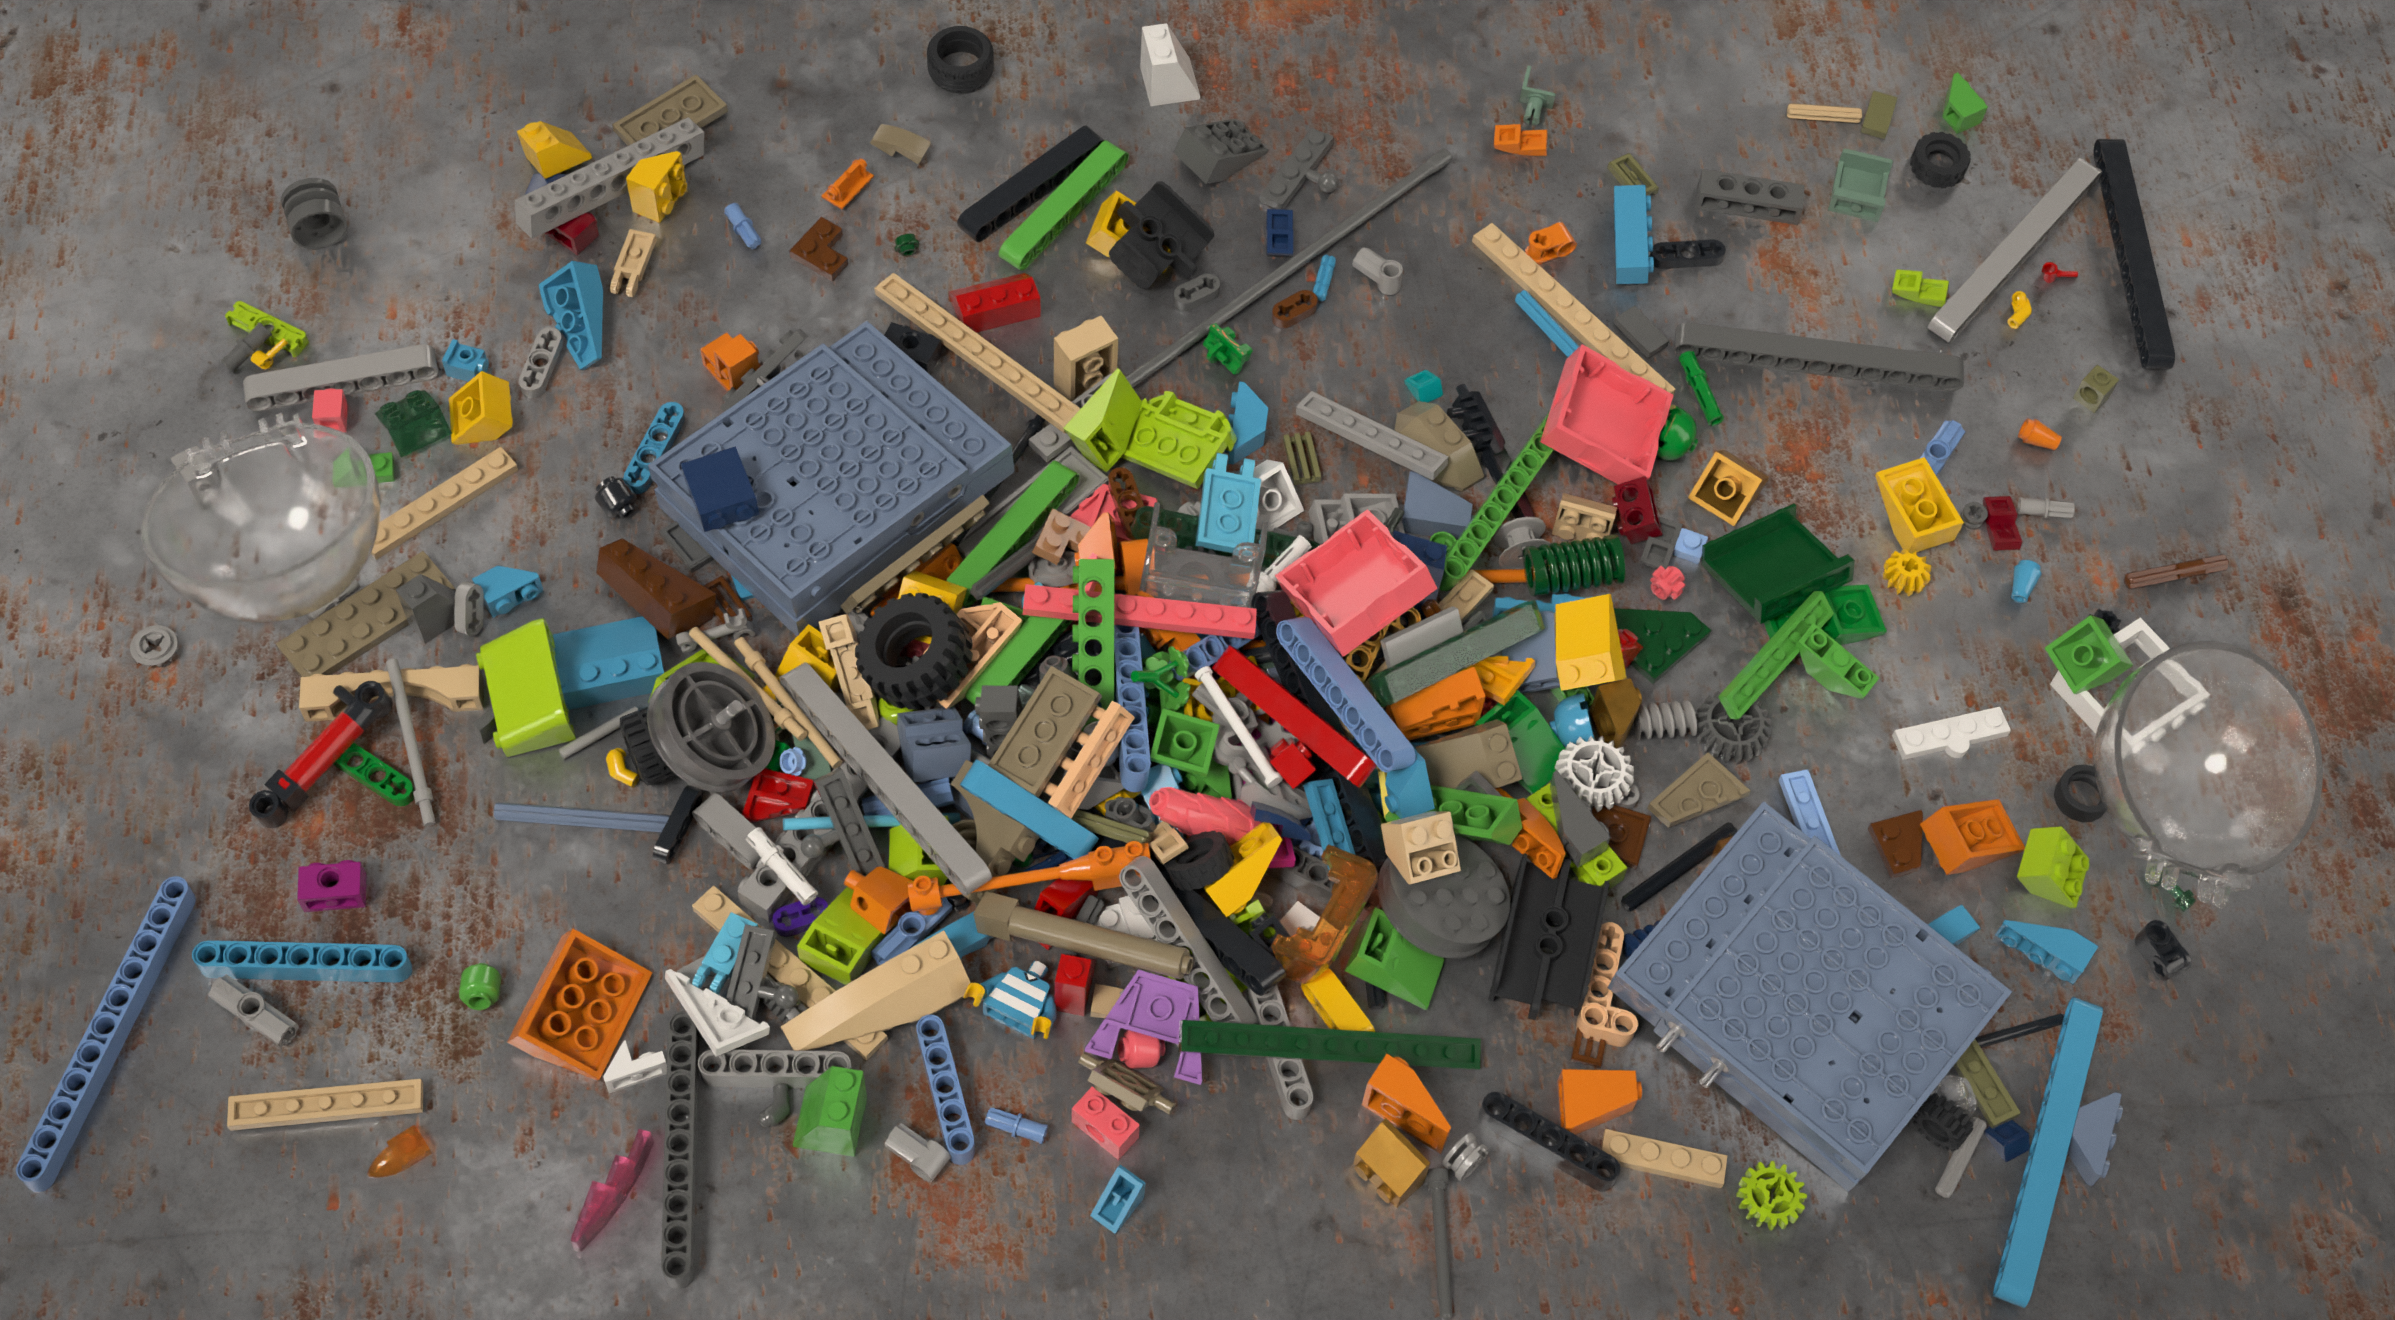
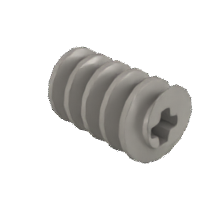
M1688 700L1683 701L1681 705L1677 701L1671 702L1670 705L1666 702H1661L1659 706L1655 703H1649L1647 707L1642 703L1634 720V732L1638 740H1640L1641 732H1645L1647 739H1651L1653 731H1656L1659 739L1663 737L1664 730H1667L1670 738L1674 737L1675 729H1678L1681 737H1685L1687 728L1690 729L1692 736L1697 734L1696 713L1691 702Z

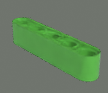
M1030 616L970 686L965 695L966 699L975 705L976 697H981L982 685L1018 686L1073 620Z

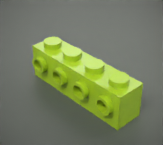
M1549 783L1527 797L1526 800L1546 818L1558 835ZM1609 845L1605 852L1579 868L1572 860L1570 864V869L1578 876V881L1603 887L1606 880L1610 883L1609 889L1622 882L1627 871L1625 864Z

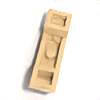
M848 614L819 621L826 650L830 649L846 707L867 730L879 727V715L874 690L862 678V674L856 666L855 647L859 643L857 642L858 637Z

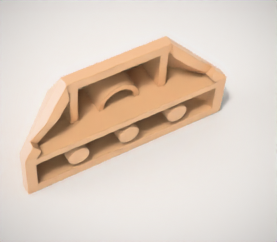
M1001 602L964 608L956 614L969 630V636L972 638L973 643L970 651L973 655L971 664H967L969 670L965 678L961 677L959 680L960 685L955 691L953 689L947 693L948 697L944 700H936L945 709L948 710L965 698L970 686L1019 630L1023 620Z

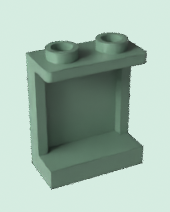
M1844 148L1837 164L1828 211L1878 222L1885 206L1886 198L1884 196L1893 160Z

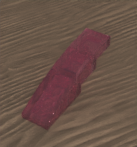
M638 1129L628 1158L615 1155L605 1184L592 1181L570 1240L575 1251L582 1252L605 1228L626 1200L640 1176L654 1145L650 1131Z

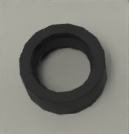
M2087 764L2075 765L2067 769L2056 784L2054 798L2061 812L2072 820L2093 822L2101 818L2114 800L2115 790L2107 774L2097 767ZM2072 781H2082L2090 784L2099 793V804L2087 806L2079 803L2069 793L2068 785Z

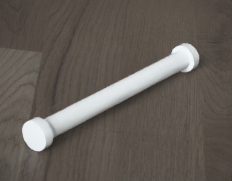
M1205 666L1195 673V678L1198 682L1204 684L1266 778L1264 782L1267 787L1271 788L1279 784L1283 777L1279 772H1275L1212 677L1213 671L1211 668Z

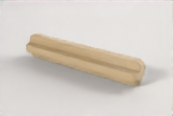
M1790 103L1786 111L1787 118L1859 123L1862 118V109L1855 107Z

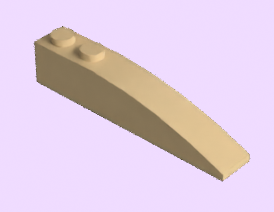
M942 931L830 994L782 1025L781 1029L793 1051H810L833 1045L835 1042L863 1037L868 1033L889 1030L909 1022L910 1024L918 1022L921 1017L934 1014L963 998L966 988L971 982L956 950L945 931Z

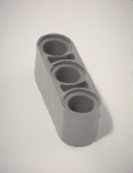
M713 793L692 812L697 823L745 867L752 869L758 863L761 857L746 841L748 834L756 829V827L719 794Z

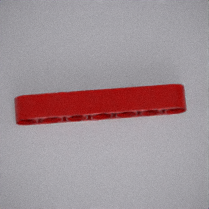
M1229 645L1212 667L1221 677L1357 787L1361 788L1377 767L1370 756L1233 646Z

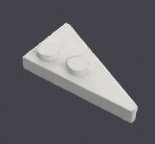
M672 969L665 971L666 981L715 1056L769 1035L770 1026L768 1023L762 1021L759 1024L745 1016V1010L731 1005L725 998L707 988L702 991L690 984V978L682 973L674 972Z

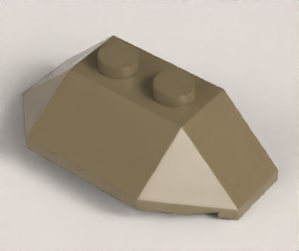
M1418 401L1397 413L1394 431L1448 456V465L1434 480H1431L1432 482L1454 487L1455 490L1463 492L1484 480L1485 476L1471 441L1438 404Z

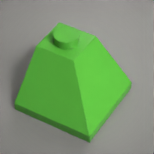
M1163 708L1150 749V761L1206 777L1220 725Z

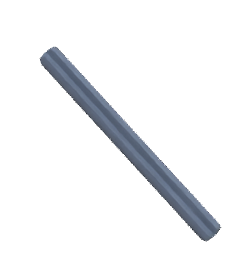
M500 802L496 803L494 807V817L496 820L662 832L670 815Z

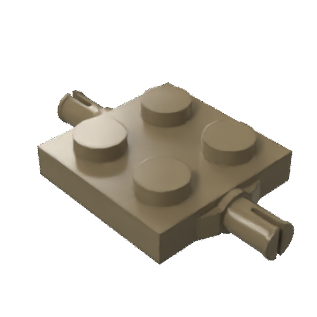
M1083 1052L1078 1063L1092 1070L1087 1081L1094 1084V1088L1098 1092L1108 1096L1112 1094L1122 1100L1123 1106L1133 1111H1143L1148 1106H1155L1168 1115L1173 1111L1176 1103L1161 1096L1164 1088L1114 1059L1107 1061L1098 1060L1086 1052Z

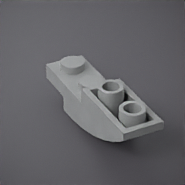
M1112 374L1106 376L1073 400L1072 403L1081 409ZM1051 423L1029 439V446L1046 462L1070 446L1076 447L1067 433L1064 434Z

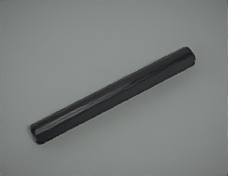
M1730 822L1725 823L1625 894L1621 899V904L1627 911H1633L1727 844L1737 833V828Z

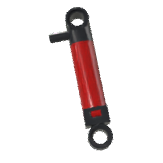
M376 681L363 682L356 689L355 696L342 685L334 688L333 694L348 706L284 772L278 769L264 784L269 790L259 791L251 798L249 810L263 826L267 828L281 826L288 817L287 806L295 812L309 797L306 792L354 741L376 719L383 718L389 714L393 705L392 698L380 683ZM379 696L375 702L369 703L372 698ZM273 805L271 811L264 814L266 808Z

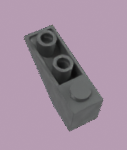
M1555 771L1550 783L1558 836L1564 851L1579 868L1605 852L1611 837L1607 827L1602 822H1598L1592 815L1588 803L1585 800H1580L1576 795L1571 782L1567 778H1563L1558 771Z

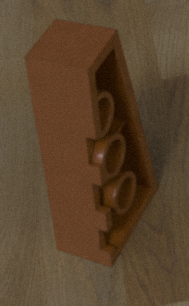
M623 538L599 548L596 573L666 639H670L679 633L713 619L717 595L713 591Z

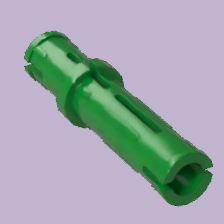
M1694 351L1684 352L1679 356L1678 360L1685 371V380L1692 387L1708 425L1716 426L1723 422L1724 416L1707 383V374L1705 370L1701 369Z

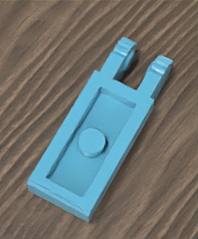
M731 912L704 957L702 965L697 970L692 985L701 988L710 972H714L717 975L709 989L719 994L727 979L730 980L732 977L745 924L758 927V924Z

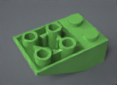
M1375 907L1362 922L1345 971L1427 1010L1444 958L1427 953L1411 944L1393 927L1384 911Z

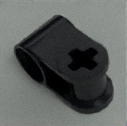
M2160 920L2150 921L2136 935L2135 945L2160 980L2166 981L2178 970H2187L2191 967L2190 955L2181 946L2166 923ZM2149 934L2153 935L2157 941H2154Z

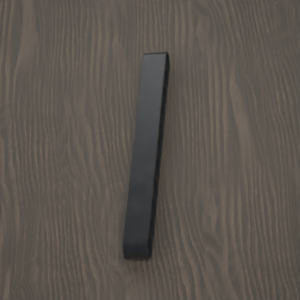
M2097 139L2093 148L2096 167L2102 171L2099 183L2141 366L2143 369H2171L2175 362V350L2126 142L2124 139Z
M1282 590L1255 593L1251 600V608L1257 609L1256 621L1283 687L1346 737L1336 713L1277 638L1276 628L1279 622L1297 618L1288 595ZM1310 749L1321 780L1333 779L1358 861L1356 864L1358 872L1365 879L1377 878L1388 856L1385 851L1381 829L1382 822L1366 783L1364 782L1361 788L1357 787Z
M1094 807L1088 810L1079 809L1085 812L1105 817ZM1093 833L1099 839L1092 851L1101 846L1116 848L1126 846L1127 844ZM1150 854L1151 860L1155 863L1225 969L1259 996H1263L1285 978V970L1274 956L1194 890L1183 891L1176 888L1165 866ZM1152 896V899L1158 903V900Z

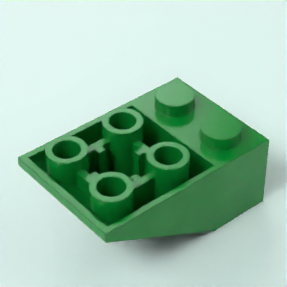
M1517 690L1505 706L1498 703L1476 721L1475 726L1496 719L1506 723L1522 776V780L1517 782L1532 795L1552 780L1553 772L1556 771V761L1559 760V754L1562 750H1565V747L1537 707Z

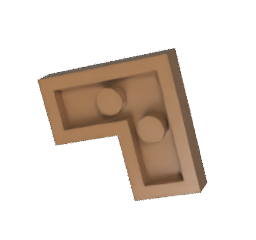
M1052 508L1032 553L1057 565L1066 547L1079 552L1078 544L1091 527Z

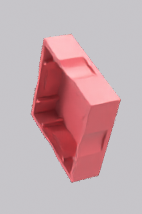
M1581 344L1565 361L1540 442L1616 484L1646 476L1648 480L1651 476L1658 451L1659 435L1666 423L1673 394L1640 376L1627 372L1614 361Z
M1368 509L1336 531L1323 544L1307 552L1275 575L1282 590L1288 595L1290 602L1304 616L1309 617L1331 645L1343 657L1437 590V586L1427 566L1405 545L1396 541L1391 536L1388 528Z

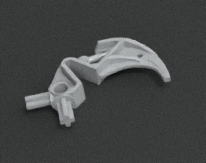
M1201 683L1192 696L1214 713L1211 717L1212 723L1220 725L1212 759L1218 764L1228 766L1231 773L1239 774L1246 782L1242 787L1240 799L1249 807H1251L1252 801L1273 806L1292 815L1297 820L1313 817L1306 793L1296 787L1292 789L1284 778L1276 786L1267 787L1264 782L1266 778L1244 746H1233L1240 743L1241 740L1204 684ZM1239 691L1235 697H1227V699L1251 734L1258 726L1254 712L1249 708L1253 702ZM1259 747L1270 763L1266 748Z

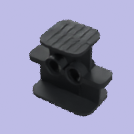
M1157 181L1135 205L1125 201L1117 210L1118 215L1131 229L1115 243L1109 251V257L1112 263L1128 276L1132 282L1140 288L1147 289L1169 265L1181 276L1188 279L1197 269L1192 260L1210 243L1215 234L1209 223L1197 214L1170 186L1163 181ZM1143 227L1150 229L1152 234H1147ZM1162 245L1167 246L1171 253L1164 251Z

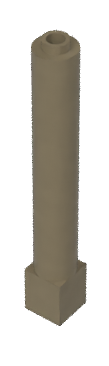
M985 891L973 913L978 933L1011 941L1013 936L1178 979H1182L1185 974L1188 975L1193 966V957L1190 956L1189 949L1020 906L1019 899Z

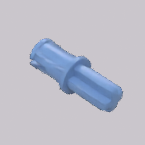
M738 203L729 204L725 208L724 214L732 223L733 231L741 236L747 247L756 249L761 244V238L753 228V221L745 216Z
M990 1108L985 1118L987 1126L1011 1133V1137L1015 1138L1017 1135L1039 1142V1144H1043L1048 1130V1125L1023 1118L1021 1113L1017 1116L996 1108Z

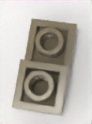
M885 124L880 125L870 142L891 157L897 151L916 164H919L931 144L930 141L915 133Z

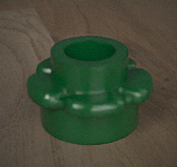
M904 234L895 239L896 246L894 250L901 253L902 256H910L916 253L920 242L916 240L914 234Z

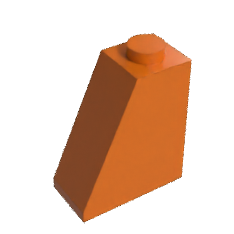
M1562 1069L1558 1078L1560 1126L1577 1135L1633 1111L1637 1101L1641 1100L1642 1085L1641 1082L1636 1081V1071Z

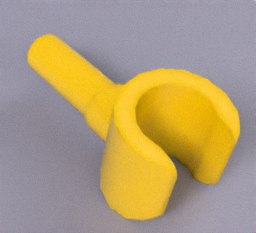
M283 338L267 353L261 350L256 351L251 357V362L262 369H270L274 362L273 357L288 342Z

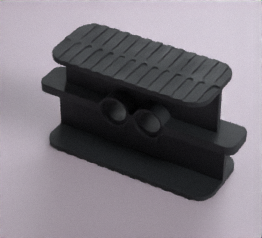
M1524 853L1515 877L1509 916L1503 930L1488 1000L1493 1002L1494 997L1499 996L1530 1004L1528 1019L1536 1020L1541 1000L1574 1008V1016H1578L1580 1010H1582V1005L1589 988L1588 985L1590 983L1610 883L1605 880L1603 887L1568 879L1571 858L1564 857L1557 878L1552 879L1534 863L1527 862L1528 854ZM1547 921H1554L1559 927H1551L1547 924ZM1540 948H1549L1553 951V954H1546Z

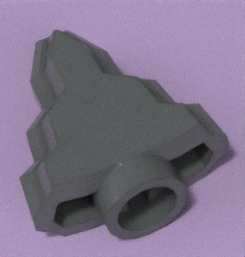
M1117 797L1114 800L1107 801L1105 804V816L1108 819L1138 827L1150 833L1157 828L1153 812L1137 804L1132 798Z

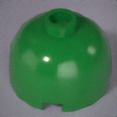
M1676 405L1670 406L1666 423L1660 432L1656 457L1667 461L1677 460L1687 452L1692 453L1698 443V439L1695 438L1697 428L1694 419L1689 413Z

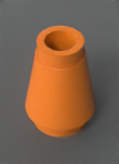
M2027 418L2018 434V438L2023 439V443L2054 451L2062 439V436L2036 418L2033 420Z

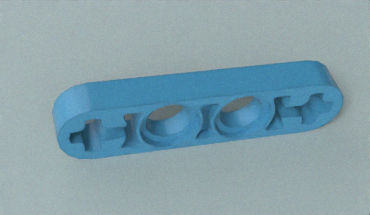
M667 402L660 407L624 473V479L636 494L646 492L653 482L648 468L650 463L641 461L642 457L646 454H653L657 459L669 451L685 422L683 407L677 402ZM667 415H668V416H672L671 419L669 420V426L667 425V424H668ZM657 433L668 435L664 441L659 442L653 439ZM640 470H642V472H641L642 481H641V480H637L638 477H639V475H640Z

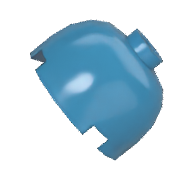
M1584 693L1563 699L1554 710V721H1549L1551 729L1559 737L1564 747L1569 742L1576 744L1579 737L1585 742L1588 741L1590 736L1594 739V728L1587 701L1583 702L1585 701Z

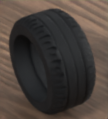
M953 26L939 31L933 36L927 47L929 75L939 87L948 91L963 93L979 89L988 82L994 69V51L990 40L979 30L968 26ZM957 52L969 53L978 58L976 62L967 66H953L947 64L942 59Z

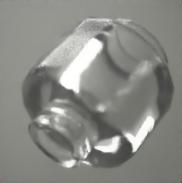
M1945 1076L1932 1092V1094H1938L1939 1097L1941 1095L1945 1096L1947 1101L1953 1100L1955 1106L1964 1109L1962 1113L1968 1114L1970 1118L1977 1108V1098L1970 1082L1963 1077Z

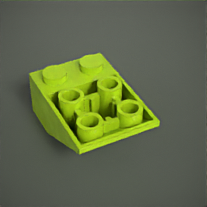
M1117 368L1063 429L1087 460L1103 471L1108 472L1126 451L1142 401L1122 371Z
M848 887L812 922L797 945L799 959L804 964L844 985L859 978L872 958L871 951L886 936V934L881 933L851 909L850 903L854 890Z

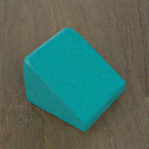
M1428 370L1419 372L1404 380L1405 385L1417 401L1428 403L1443 395L1441 379Z

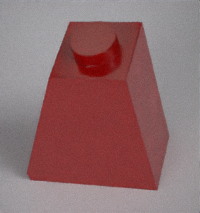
M1059 878L1040 893L1034 910L1076 919L1089 895L1097 897L1100 890L1094 891L1093 881L1062 880ZM1039 943L1047 950L1053 947L1047 944Z
M1061 954L1055 978L1056 1011L1085 1016L1097 959L1072 954Z

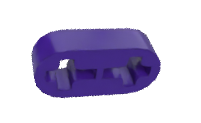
M816 896L811 903L805 906L798 901L777 909L772 918L775 931L783 937H790L807 931L812 922L817 918L811 913V908L816 907L820 910L821 914L828 907L827 902L823 898ZM783 917H788L791 920L790 926L786 927L782 923Z

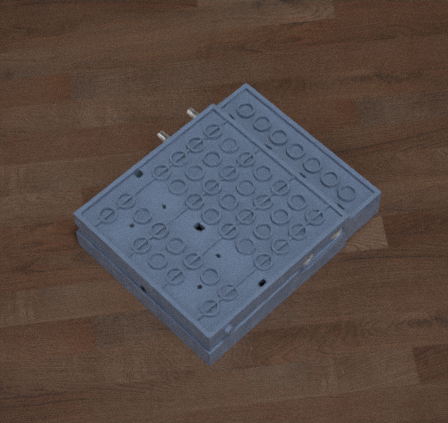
M868 321L858 326L830 347L822 343L807 355L802 350H797L794 354L798 360L771 380L760 376L762 380L758 378L757 383L761 387L648 465L651 479L658 486L654 491L659 507L674 522L677 521L679 526L690 537L697 541L724 569L796 636L808 624L816 628L819 626V621L830 618L842 609L841 605L851 594L981 495H984L1014 473L1012 444ZM736 446L754 491L760 515L753 516L748 520L725 525L720 529L704 532L686 485L681 463Z
M1764 801L1620 967L1607 987L1655 1027L1653 1031L1662 1038L1656 1045L1661 1052H1665L1672 1046L1705 1073L1699 1080L1703 1087L1708 1088L1713 1081L1848 1192L1870 1171L2012 993L2010 989L1994 978L1988 969L1980 967L1815 835L1812 839L1809 838Z

